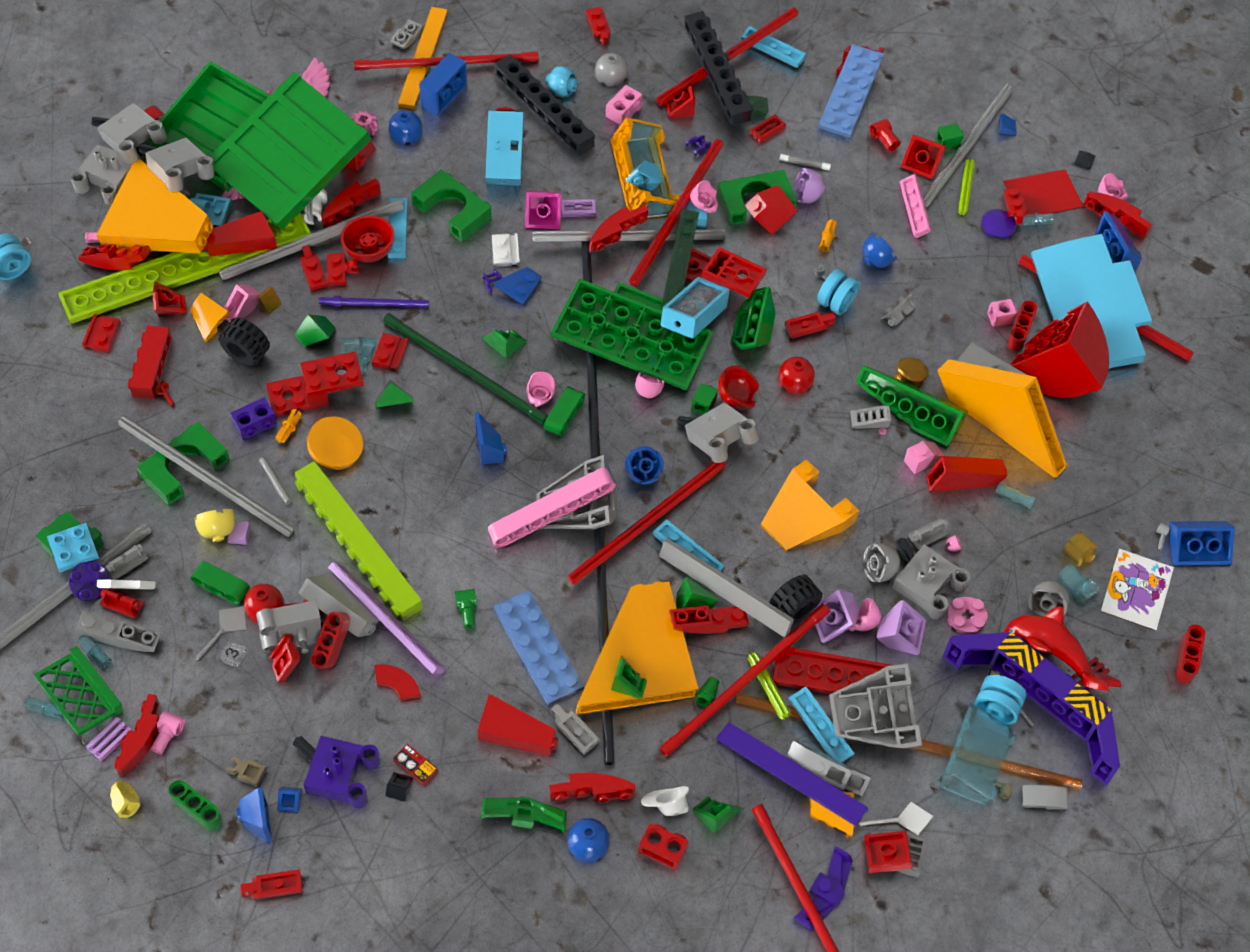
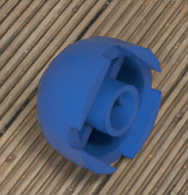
M398 111L389 120L388 131L390 138L398 144L405 145V142L415 143L423 134L422 122L419 116L412 111Z
M872 233L862 246V252L865 256L863 260L868 266L873 265L876 268L888 267L897 259V256H892L893 249L881 236L877 239L875 237L876 233Z
M636 447L626 456L624 462L625 472L636 483L643 485L652 484L659 479L660 473L663 472L664 461L661 454L652 447Z
M584 818L577 821L571 827L568 834V849L577 860L584 863H593L607 854L610 846V835L602 822L593 818Z

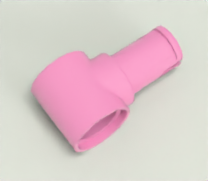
M164 711L157 723L159 734L151 747L152 751L162 755L170 739H173L174 735L178 736L182 732L185 719Z

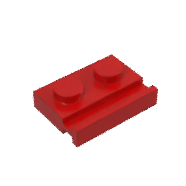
M94 314L82 342L83 348L89 347L92 350L110 352L121 324L120 319L107 316L98 317Z
M383 333L372 359V366L387 370L394 369L398 372L409 344V339H402L400 336Z
M284 635L269 657L270 660L273 659L274 661L272 667L277 682H285L300 660L299 651L296 650L294 642H291L292 635Z

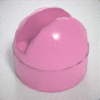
M957 535L947 540L946 545H950L947 548L949 551L955 552L962 549Z

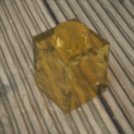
M1080 531L1067 541L1063 551L1075 563L1081 566L1083 563H1089L1095 558L1096 555L1094 553L1098 546Z

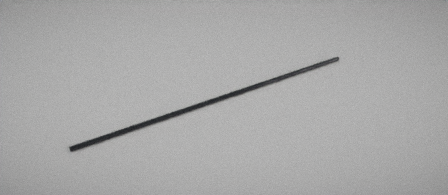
M582 241L583 280L592 283L591 253L589 252L590 241ZM586 351L591 459L600 456L596 355ZM604 526L594 529L595 554L605 547ZM605 562L596 568L599 654L609 636ZM612 710L602 711L604 764L611 766L615 764Z

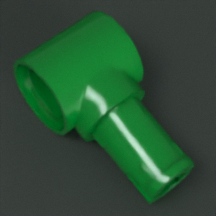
M475 589L455 591L456 606L462 613L464 628L471 629L476 627L474 616L475 606H477Z

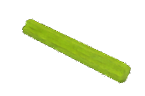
M970 159L966 160L958 208L959 215H967L975 164L974 160Z
M757 652L748 655V661L751 666H754L761 659ZM765 669L757 677L779 718L782 720L788 718L790 711L770 674Z

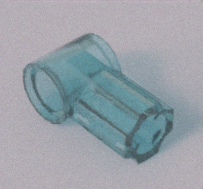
M1073 564L1067 565L1059 574V577L1072 589L1075 599L1080 603H1085L1099 592L1097 583L1091 578L1086 579Z

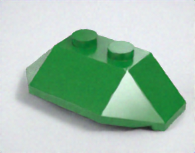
M769 286L755 289L751 297L745 300L737 312L731 341L740 349L754 348L770 343L776 312Z

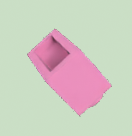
M236 284L224 307L229 312L226 320L230 322L233 318L244 319L259 303L258 295L261 293L251 285Z
M921 441L907 449L904 462L915 475L936 464L945 455L935 443Z

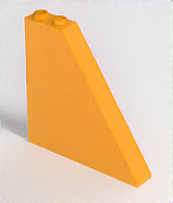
M138 159L135 163H132L96 236L101 245L116 244L117 248L124 247L127 249L136 245H148L152 251L201 254L213 230V224L203 210L181 192L169 191L167 185L147 167V164Z
M950 359L937 370L948 400L967 410V414L1052 477L1057 478L1065 470L1067 463L1036 377Z
M657 581L652 584H636L631 586L575 710L576 715L695 697L698 685L685 637L682 631L673 629L669 610L677 609L670 582ZM621 655L637 673H640L642 679L645 678L647 680L642 698L632 697L611 690Z

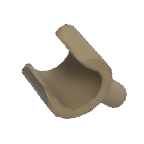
M988 775L986 780L1001 789L999 796L1009 800L1013 790L1012 786L1008 783L1002 784Z

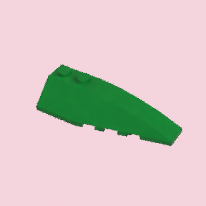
M865 365L862 366L856 380L858 385L882 402L884 406L889 405V409L898 418L905 421L914 431L948 447L960 430L968 413L967 410L936 395Z

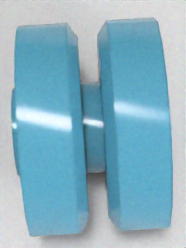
M4 233L0 234V280H11L22 275L28 269L31 263V256L17 236Z
M835 269L823 283L817 296V302L824 307L830 306L832 312L842 315L854 301L860 288V281L854 277L847 278L846 272L841 269Z
M989 675L985 677L980 688L981 692L978 693L974 703L975 709L986 719L995 723H1016L1021 711L1020 708L1023 706L1027 696L1026 690L1014 680L1004 676Z

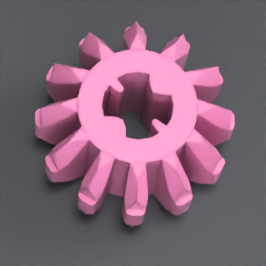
M359 110L358 114L353 113L351 119L362 125L369 135L375 136V132L378 131L379 127L378 119L374 116L373 112L368 113L367 110L365 112Z

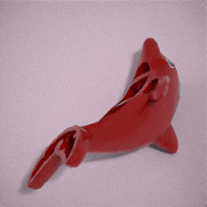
M1062 607L1051 609L1045 616L1022 615L1011 620L1004 632H1002H1012L1033 648L1056 656L1076 672L1085 687L1109 691V687H1121L1120 680L1110 675L1092 671L1079 641L1063 624L1064 608Z

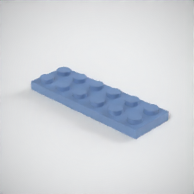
M852 44L819 122V129L851 138L883 60V53Z
M529 590L493 606V610L548 707L584 690L581 679Z

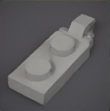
M558 703L551 708V714L556 718L554 723L583 755L600 743V739L573 711H564Z

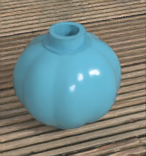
M556 67L546 76V84H548L552 95L556 97L570 96L577 89L578 80L575 77L574 71L569 67Z

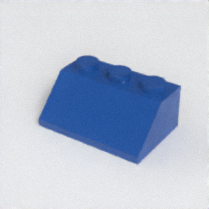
M1108 211L1103 212L1095 235H1103L1112 263L1130 260L1133 270L1138 269L1142 256L1136 249L1132 238L1126 232L1125 226L1118 217Z
M1228 521L1170 522L1168 541L1174 565L1232 564L1235 527Z

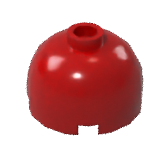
M796 356L785 360L779 368L777 378L779 385L786 388V391L792 394L807 392V389L812 387L814 383V367L803 357Z
M270 584L253 586L244 598L245 612L250 620L257 624L256 614L258 611L268 608H279L282 604H285L280 590Z

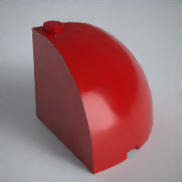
M1088 301L1068 311V315L1062 320L1055 319L1024 345L1026 348L1022 354L1017 353L1010 363L1011 366L1026 375L1036 377L1041 392L1044 395L1070 398L1092 391L1097 392L1103 388L1109 370L1108 345L1101 323Z

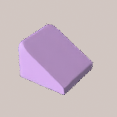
M241 522L235 524L227 542L247 545L251 530L250 523Z

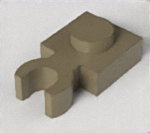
M231 757V761L237 765L234 768L227 766V772L232 775L238 774V780L258 787L267 770L266 766L246 759L243 764L239 758Z

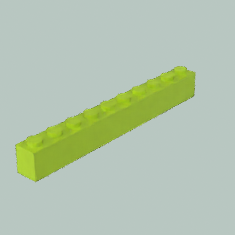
M313 461L294 472L296 477L294 483L298 490L304 491L307 502L310 505L313 504L316 507L317 515L326 520L325 523L329 531L336 533L337 541L341 546L345 545L348 549L349 557L358 562L357 566L361 573L368 575L369 583L374 589L377 587L380 591L379 595L383 602L390 604V610L395 617L399 616L404 622L423 610L420 597L316 462Z

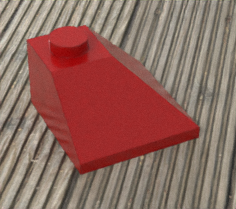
M913 134L900 167L933 179L947 146Z
M779 185L757 193L745 204L752 216L772 235L798 212Z

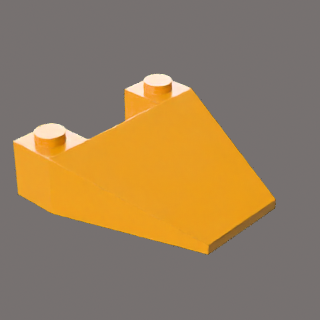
M807 459L792 469L761 522V526L786 551L844 532L857 521L859 509L847 498H844L832 508L811 488L817 484L819 471Z

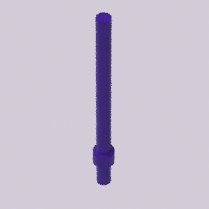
M334 296V298L319 297V304L334 305V307L356 305L429 308V300L342 298V296Z

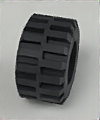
M238 317L230 321L218 338L223 350L231 358L246 366L257 365L270 348V342L260 328L250 321Z
M802 574L784 583L773 594L769 603L794 619L793 624L807 617L818 606L823 593L808 575Z

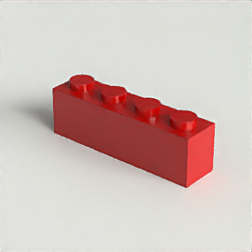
M147 325L146 331L142 333L141 347H138L137 361L133 363V375L128 380V389H130L133 397L155 399V388L160 383L172 335L169 327Z

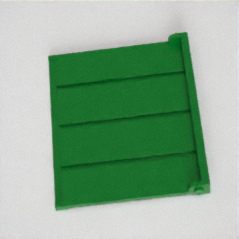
M293 72L210 157L213 159L214 171L262 211L275 227L277 226L280 230H283L372 138L364 127L358 125L303 80L296 72Z

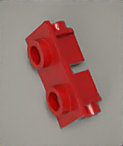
M111 588L102 589L100 596L103 597L99 603L100 606L133 619L137 617L145 603Z

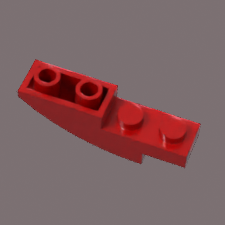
M376 178L362 186L355 182L340 192L329 203L321 216L323 228L331 227L350 218L355 214V207L361 206L368 200L380 195V182Z
M1089 192L1086 196L1084 205L1102 217L1103 212L1108 211L1118 217L1126 228L1142 239L1148 236L1152 224L1140 216L1142 210L1110 195Z
M643 205L630 211L626 206L608 217L593 234L590 240L589 252L600 251L611 243H617L621 239L622 231H628L637 224H643L648 218V207Z
M102 244L98 247L88 246L84 248L78 260L103 269L130 270L137 262L143 261L151 250L148 245H136L132 248L125 249L123 247L118 249L116 244Z
M708 606L669 610L673 629L682 632L700 634L726 633L730 628L747 627L749 624L747 613L737 606L709 609Z
M148 694L146 701L142 702V715L136 721L135 731L128 730L126 737H123L121 741L122 751L120 757L117 756L114 767L122 778L133 771L143 760L159 734V729L157 728L159 715H157L160 702L157 695Z
M573 773L569 774V782L549 785L550 801L562 802L568 798H585L592 794L593 802L606 803L611 799L619 798L626 800L635 796L636 787L634 783L612 775Z

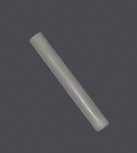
M266 457L260 458L261 466L285 505L292 502L291 498Z

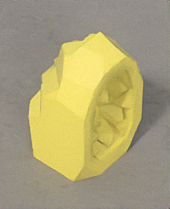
M118 780L111 787L112 807L120 818H128L134 815L140 807V798L135 789L122 780Z

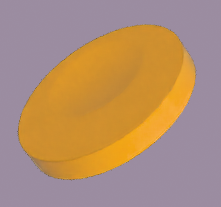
M326 417L320 419L312 426L307 437V448L311 457L321 466L328 469L341 470L352 466L359 459L363 450V438L358 428L350 421L341 417Z

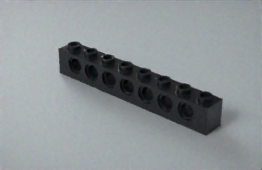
M704 11L686 15L684 27L731 126L751 121L753 107L747 101L746 92L741 89L739 78L735 77L734 68L729 64L727 53L723 52L721 41L717 40V34L715 29L711 27L710 18L706 17Z
M508 55L494 63L495 76L578 156L594 147V132L588 129L580 119H577L572 111L567 109L559 99H556L551 91L546 89L538 79L534 78L530 71L525 69L517 59Z

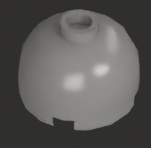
M604 54L598 59L595 66L596 79L600 83L601 81L606 83V86L609 87L623 84L624 80L628 77L627 62L619 54Z
M874 543L867 546L863 563L867 562L868 569L864 570L868 579L872 582H885L895 577L900 567V558L896 550L884 543Z
M1044 581L1037 584L1028 600L1030 610L1032 612L1034 610L1040 616H1045L1055 607L1064 608L1065 616L1070 603L1068 591L1063 585L1054 581Z

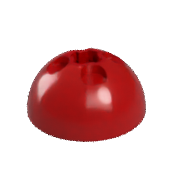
M362 216L352 220L344 227L341 233V243L344 250L353 259L364 263L376 262L383 259L392 249L394 229L384 218Z

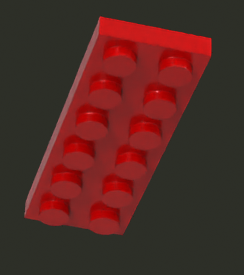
M789 647L775 660L773 682L778 686L802 689L806 686L812 692L832 694L892 665Z

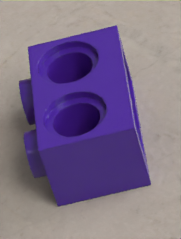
M265 397L230 413L233 425L242 440L277 424L275 413Z

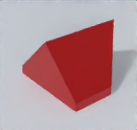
M692 86L688 87L689 90L686 93L682 92L678 99L673 98L674 102L666 104L669 118L694 116L696 98Z
M157 281L154 282L152 292L154 311L158 316L187 313L185 295H181Z

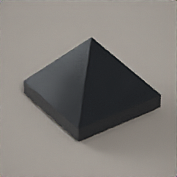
M1079 150L1074 164L1091 169L1096 156Z

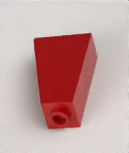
M262 211L213 228L203 251L206 250L209 257L275 249L277 245L275 236Z
M942 456L926 475L930 492L999 486L1008 475L1003 459Z
M488 695L478 728V740L551 756L552 749L556 750L559 740L556 737V730L503 700L493 695Z

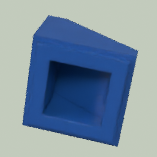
M1001 113L999 118V134L1016 135V120Z
M280 787L277 810L299 812L302 788Z

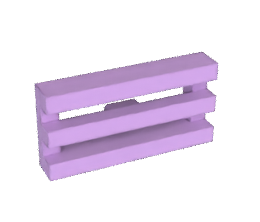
M596 199L561 200V218L596 217Z
M116 717L86 748L102 762L121 744L128 730L132 731V729ZM124 730L103 752L99 753L118 733Z

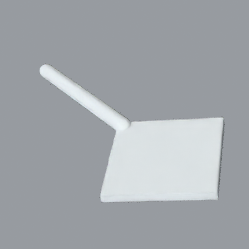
M910 802L898 818L862 821L858 825L865 826L898 822L914 834L919 835L933 816Z

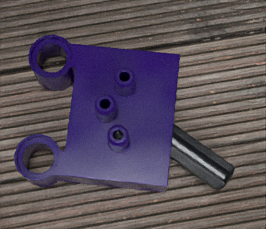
M302 736L295 738L293 746L311 762L304 782L306 793L349 803L354 808H362L366 805L368 797L365 786L361 783H353L360 762L368 770L376 769L379 766L380 756L376 746L372 744L363 746L320 736L317 748L315 749ZM368 755H374V756H375V757H374L373 759H371V760L365 759L366 756H368ZM355 793L362 794L360 798L352 797Z

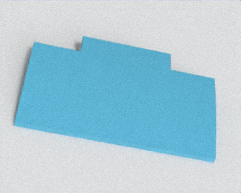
M1102 234L1059 243L1031 252L1053 321L1055 319L1062 320L1068 315V311L1088 301L1096 313L1106 337L1109 351V368L1143 362L1146 354L1136 327L1150 325L1152 319L1130 260L1112 263Z

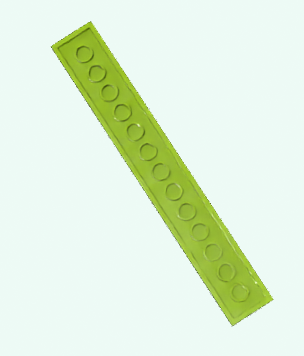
M301 213L283 230H280L277 226L275 227L270 219L267 220L275 236L277 247L311 234ZM272 249L209 257L206 250H202L201 254L174 252L134 266L130 270H122L59 292L58 295L70 324L93 317L94 314L98 315L152 296L155 281L172 289L218 273L224 268Z

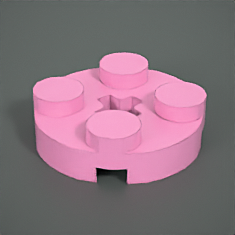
M972 597L955 598L947 611L948 624L951 627L953 626L956 632L961 635L979 633L986 625L988 619L987 610L982 600ZM969 613L971 614V617L968 620L966 619V616H962V614Z

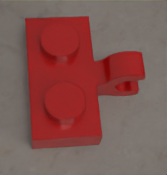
M345 252L327 254V282L329 287L347 285L346 274L359 273L357 260H350L346 263Z

